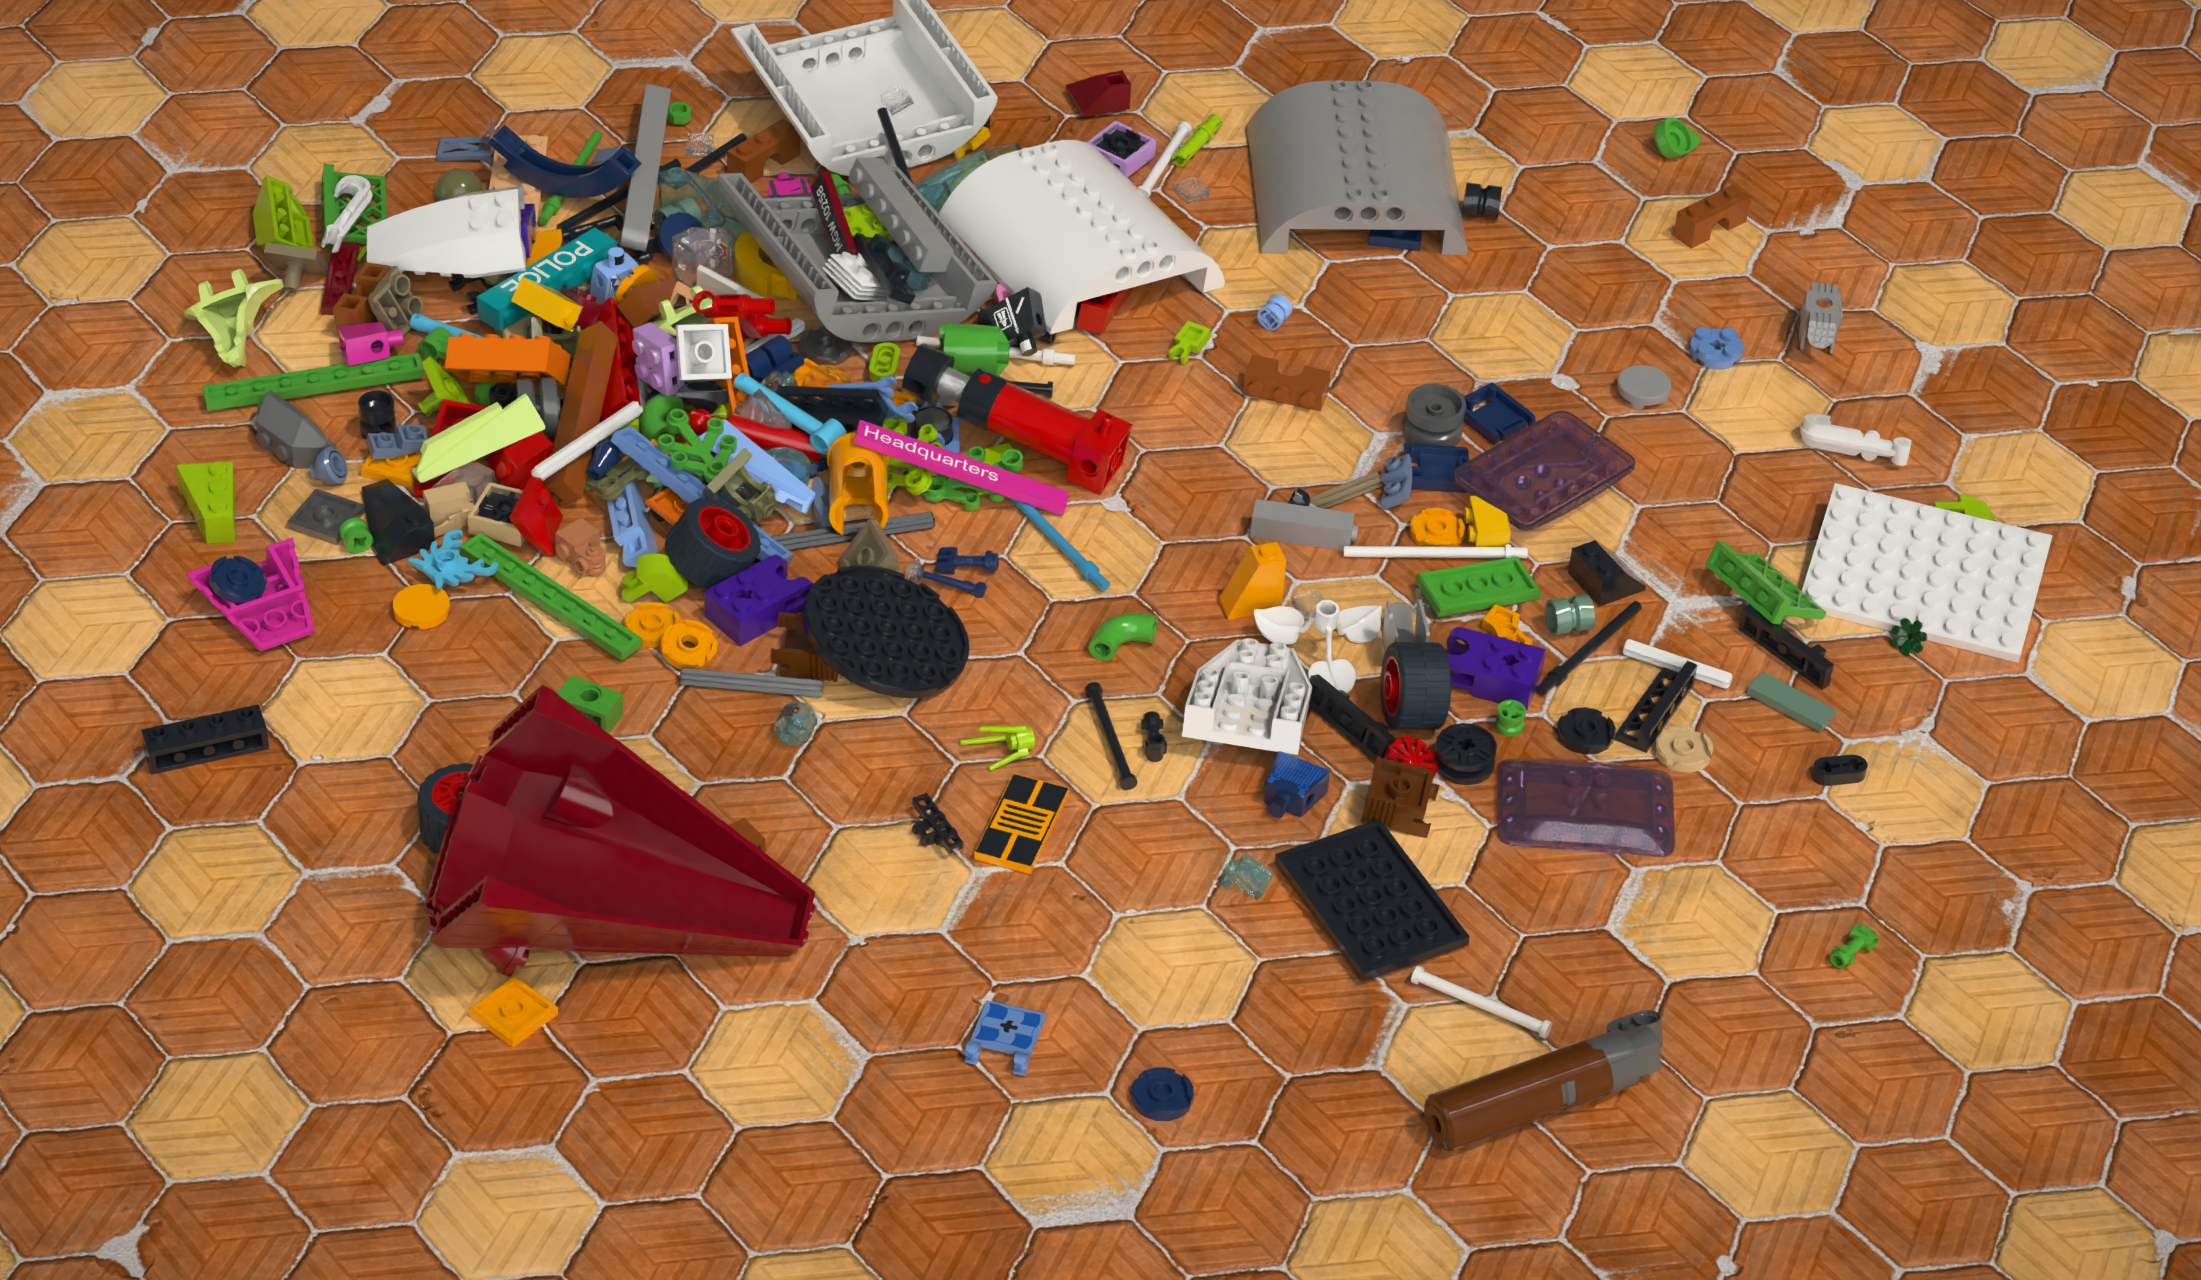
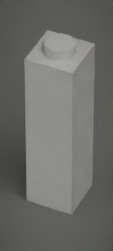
M1256 499L1252 515L1250 538L1343 551V546H1350L1351 541L1357 542L1359 525H1354L1355 513Z

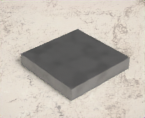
M315 489L287 521V526L290 530L338 545L342 540L339 534L340 526L348 519L361 518L365 513V505Z

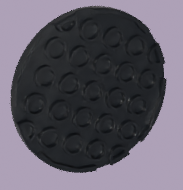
M875 566L839 568L835 573L825 574L813 584L804 602L802 621L806 636L816 653L838 674L870 691L900 698L931 696L946 690L958 680L969 657L968 635L955 610L952 607L948 608L939 599L940 595L922 582L918 585L904 578L905 574Z

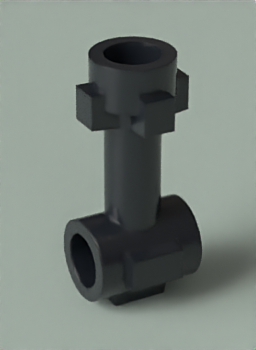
M1154 711L1143 715L1141 729L1147 730L1148 733L1147 741H1144V754H1146L1148 760L1159 762L1167 752V742L1165 737L1159 733V729H1163V719H1160V715Z

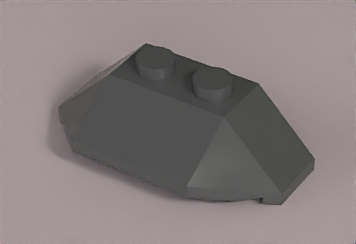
M269 391L259 397L256 438L261 447L275 454L279 460L286 462L296 469H310V466L315 462V458L323 449L329 446L336 448V445L331 440L326 439L322 430L307 415L273 391Z

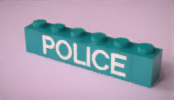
M594 227L526 267V271L516 273L477 296L478 318L499 332L503 331L532 313L511 301L522 277L559 292L562 287L571 290L573 286L576 287L592 278L593 266L600 261L608 259V251L611 248L617 247V241Z

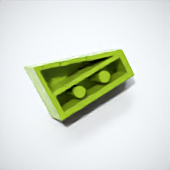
M233 461L176 464L179 492L184 496L189 511H192L195 522L206 543L236 542Z

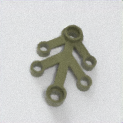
M613 434L610 435V436H609L608 438H606V439L611 440ZM621 453L620 461L604 475L605 478L594 480L587 475L584 491L595 489L600 499L613 501L620 497L626 484L633 479L643 480L650 475V472L641 468L639 463L631 457L622 462L624 453ZM631 468V470H630L629 472H627L626 474H624L623 476H621V477L619 478L620 475H622L624 472H626L627 470H629V469Z

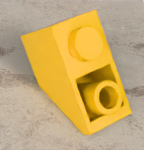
M1470 496L1469 507L1464 508V523L1469 524L1467 532L1468 542H1473V547H1504L1505 544H1509L1511 530L1507 513L1477 496Z

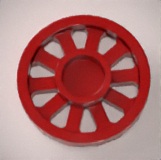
M1403 736L1392 742L1386 750L1385 758L1387 760H1395L1398 763L1402 762L1403 764L1435 771L1434 779L1438 768L1435 762L1436 757L1431 748L1428 749L1422 740Z

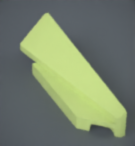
M526 393L504 409L496 402L425 440L420 449L422 453L417 467L412 469V473L420 483L426 482L538 433L546 427Z

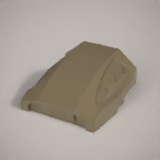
M390 266L386 275L369 295L368 301L377 320L382 322L387 331L401 329L404 336L411 329L409 323L414 313H422L423 301L419 296H413V293L410 292L411 282L408 276L401 274L397 266Z

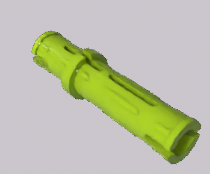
M1211 114L1202 125L1199 124L1194 129L1193 135L1172 155V160L1175 159L1173 163L1178 167H1184L1205 143L1207 144L1213 139L1214 133L1223 125V122H1219L1222 119L1216 114Z

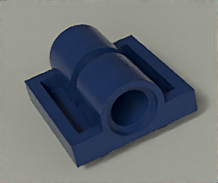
M777 335L745 354L750 377L764 386L770 381L774 385V381L793 374L797 368L805 364L803 355L793 352L790 342L782 335Z

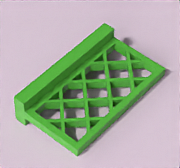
M324 163L321 179L322 239L327 226L334 224L349 204V202L346 203L341 198L347 196L352 200L354 197L350 193H343L338 198L334 196L335 187L343 177L357 175L366 178L370 185H379V187L373 190L370 188L373 195L372 199L378 203L374 206L369 204L356 221V223L360 221L366 226L359 228L354 224L350 229L353 233H347L342 242H358L367 245V227L387 219L385 176L334 172V164ZM373 214L378 220L373 222L368 216ZM328 243L324 248L332 249V244Z
M1716 541L1705 565L1772 624H1781L1784 616L1824 619L1827 612L1759 554L1736 552L1725 542Z

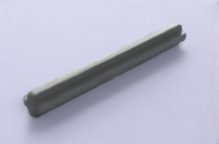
M682 668L679 677L680 684L686 686L821 697L823 694V681L814 679Z

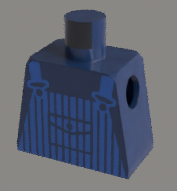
M1279 751L1265 785L1264 802L1269 805V813L1276 818L1283 817L1286 812L1298 817L1306 814L1328 792L1330 770Z

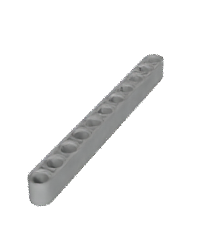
M648 83L645 86L634 157L642 164L630 176L620 247L646 252L671 88Z

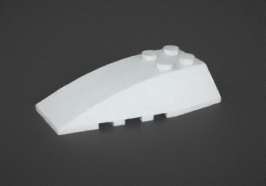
M524 186L467 193L417 207L367 227V262L397 266L401 274L403 271H414L416 275L436 272L440 273V276L452 277V274H463L464 278L526 271V252L521 238L520 212L521 209H525Z

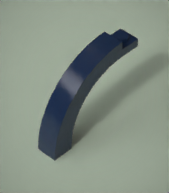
M506 125L488 142L490 146L507 160L503 167L514 176L537 189L563 197L588 198L606 194L623 184L642 164L623 146L609 159L593 165H570L558 162L530 147Z

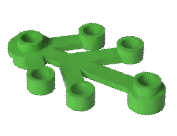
M673 409L667 415L666 428L671 433L681 434L689 445L675 442L674 437L669 434H662L658 437V449L665 453L673 452L671 455L672 468L701 473L704 475L707 483H710L728 465L731 454L737 449L736 437L724 435L720 439L721 451L715 460L711 452L718 436L724 431L723 420L720 418L708 420L707 434L702 443L689 426V417L682 409ZM688 456L698 458L703 463L688 460Z
M979 446L972 447L968 451V457L984 462V449ZM1015 449L1006 450L1001 455V462L992 464V466L1017 474L1023 468V455ZM939 473L937 476H932L931 486L922 493L925 499L933 502L946 498L964 503V508L969 511H975L980 507V496L975 492L964 493L955 489L964 487L989 494L990 499L994 502H1001L1006 498V496L954 478L948 480V476Z

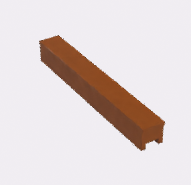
M598 321L579 333L554 441L555 446L551 455L599 424L618 336L602 321ZM593 448L546 478L544 485L549 492L552 491L559 497L558 504L560 506L582 498L587 478L586 471L590 464Z

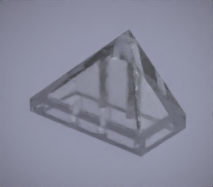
M760 388L738 405L734 411V414L769 427L791 429L792 426L788 418Z

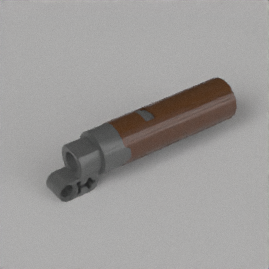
M1644 1010L1610 1022L1607 1025V1033L1428 1095L1424 1104V1114L1432 1138L1445 1151H1452L1636 1085L1641 1076L1661 1070L1660 1048L1663 1045L1661 1015L1656 1011Z

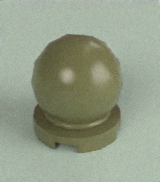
M454 168L440 175L434 183L432 197L434 203L467 193L484 191L480 178L470 170Z

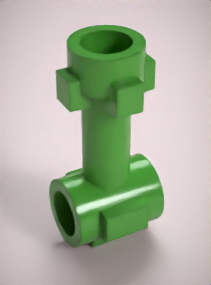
M1856 924L1849 934L1851 941L1847 945L1844 944L1841 948L1836 946L1832 949L1830 955L1831 963L1839 969H1843L1846 965H1852L1855 961L1853 955L1861 948L1869 952L1875 948L1879 941V936L1876 935V932L1867 926Z

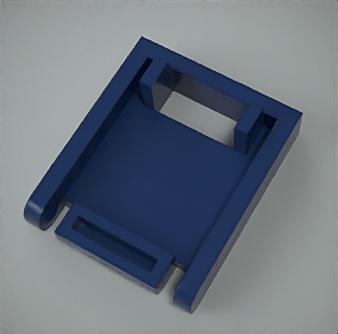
M1493 382L1464 396L1466 413L1463 422L1491 444H1496L1499 440H1504L1527 428V425L1531 426L1535 423V415ZM1484 400L1489 403L1473 411L1474 405Z
M1404 443L1403 455L1409 454L1411 462L1419 464V467L1412 466L1411 490L1458 493L1469 491L1470 465L1468 448Z

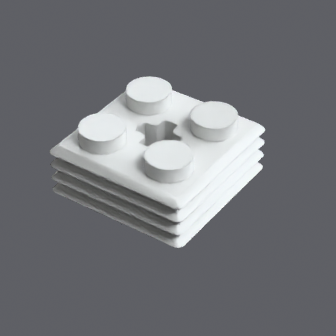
M842 252V254L830 255L831 258L827 259L828 263H825L826 267H822L823 271L853 300L886 301L885 297H888V295L860 253L858 255H851L848 252Z

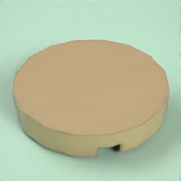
M1677 725L1668 727L1662 731V734L1657 737L1655 742V755L1660 763L1677 772L1692 773L1704 769L1709 765L1714 751L1713 743L1708 735L1704 732L1702 734L1695 732V728L1690 726Z

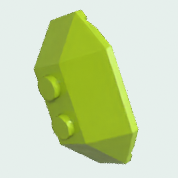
M268 175L263 179L253 211L257 245L265 249L266 242L314 249L309 216L300 201L292 194V188L289 184Z

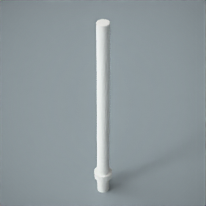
M1505 544L1504 547L1343 546V557L1506 559L1517 556L1518 558H1527L1528 556L1527 547H1511V544Z

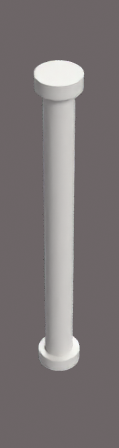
M1182 121L1177 125V132L1144 183L1137 187L1148 198L1151 196V189L1171 160L1172 155L1176 152L1183 139L1190 135L1192 127L1188 122Z
M1419 965L1412 974L1411 982L1416 985L1422 983L1533 1030L1539 1033L1541 1038L1546 1039L1551 1031V1021L1545 1020L1543 1022L1425 972L1424 968Z

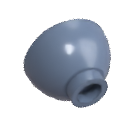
M332 446L323 449L315 458L314 464L310 466L312 477L315 480L320 479L328 484L337 485L344 483L348 473L344 456L338 449Z

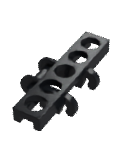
M925 793L912 798V805L923 818L922 821L915 823L911 829L914 834H920L922 837L920 843L923 846L934 843L936 845L942 844L948 854L952 853V849L957 847L959 850L963 849V841L958 836L957 830L950 825L945 814L938 809L930 796ZM923 800L926 805H920L918 802ZM931 810L932 814L929 815L926 811ZM937 819H939L940 822H943V823L937 824V822H938ZM932 827L934 831L927 834L925 831ZM949 838H951L954 841V843H949Z

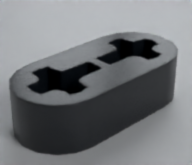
M1858 755L1822 757L1814 762L1812 779L1817 784L1823 786L1859 783L1866 776L1868 764L1863 757Z

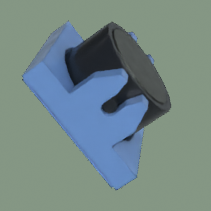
M924 402L921 408L913 414L915 420L908 422L906 436L918 439L920 428L926 424H931L938 432V436L933 442H939L944 449L959 454V418L952 417L942 407L940 402H936L935 407H929L928 402Z

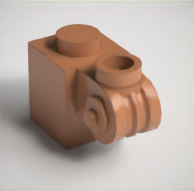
M579 518L555 532V551L559 558L575 567L580 574L587 572L588 574L597 575L605 571V550L600 547L599 530L583 518Z

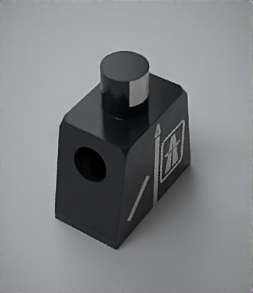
M1026 287L985 309L993 326H1000L1010 343V347L1020 348L1022 356L1025 357L1034 355L1038 351L1034 340L1045 335L1047 331L1042 298L1039 292Z

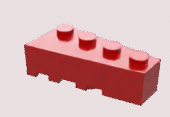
M1134 287L1082 301L1076 328L1102 334Z

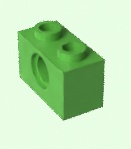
M571 675L557 692L558 695L594 721L607 733H610L623 716V694Z

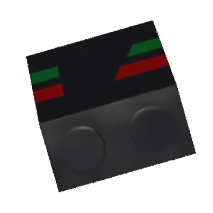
M1596 540L1572 548L1568 574L1599 607L1646 590V585L1619 556Z

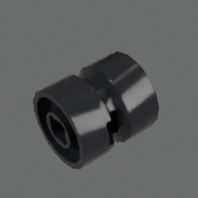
M1467 182L1462 215L1477 217L1478 214H1482L1484 218L1498 220L1502 187L1488 185L1486 188H1482L1481 184Z
M380 390L363 394L358 400L362 437L367 439L368 433H395V406L392 395Z

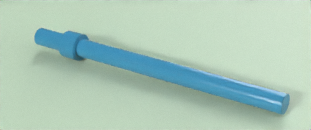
M1009 498L1079 568L1080 574L1086 580H1092L1102 591L1109 588L1110 582L1099 573L1100 569L1092 561H1087L1032 505Z

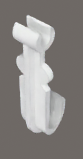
M348 175L343 177L336 185L334 190L336 198L343 193H350L354 197L334 224L327 226L321 242L322 248L329 243L334 245L332 253L338 252L342 240L370 204L373 195L370 190V182L366 178Z
M1808 414L1804 416V421L1800 426L1801 440L1809 447L1853 456L1861 453L1862 457L1867 461L1876 459L1878 455L1890 458L1891 462L1896 465H1907L1911 440L1908 438L1898 437L1893 441L1880 439L1879 433L1874 430H1869L1863 435L1857 429L1831 425V416L1821 414Z

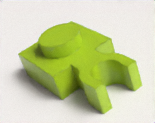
M1187 321L1174 338L1175 346L1169 351V359L1174 360L1175 356L1181 355V364L1185 365L1189 359V353L1194 352L1198 354L1211 338V329Z

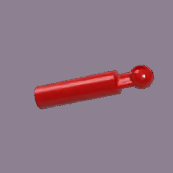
M703 408L692 410L688 414L689 426L696 435H702L707 431L709 419H725L762 450L816 462L819 461L820 453L812 446L810 442L811 435L803 430L735 415H729L727 418L711 415Z

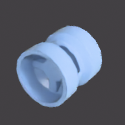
M1275 294L1271 296L1266 305L1257 313L1259 323L1268 330L1278 329L1284 320L1291 315L1293 310L1292 304L1283 295Z

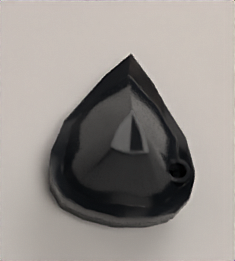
M689 382L682 386L676 397H685L695 409L703 408L710 414H713L720 404H726L730 401L729 389L707 382Z

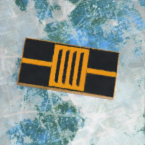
M1013 773L974 852V859L1032 874L1069 796V788Z

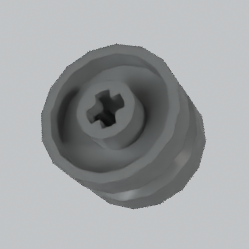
M531 378L517 379V398L526 393L546 427L542 432L547 438L556 437L558 420H560L561 415L556 378H541L539 381V395H534V382Z
M1425 384L1416 387L1409 393L1406 402V416L1403 428L1405 437L1411 444L1457 445L1463 435V420L1466 413L1465 398L1459 391L1446 385Z

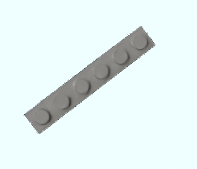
M856 158L850 170L848 180L919 272H945L954 250L883 158Z

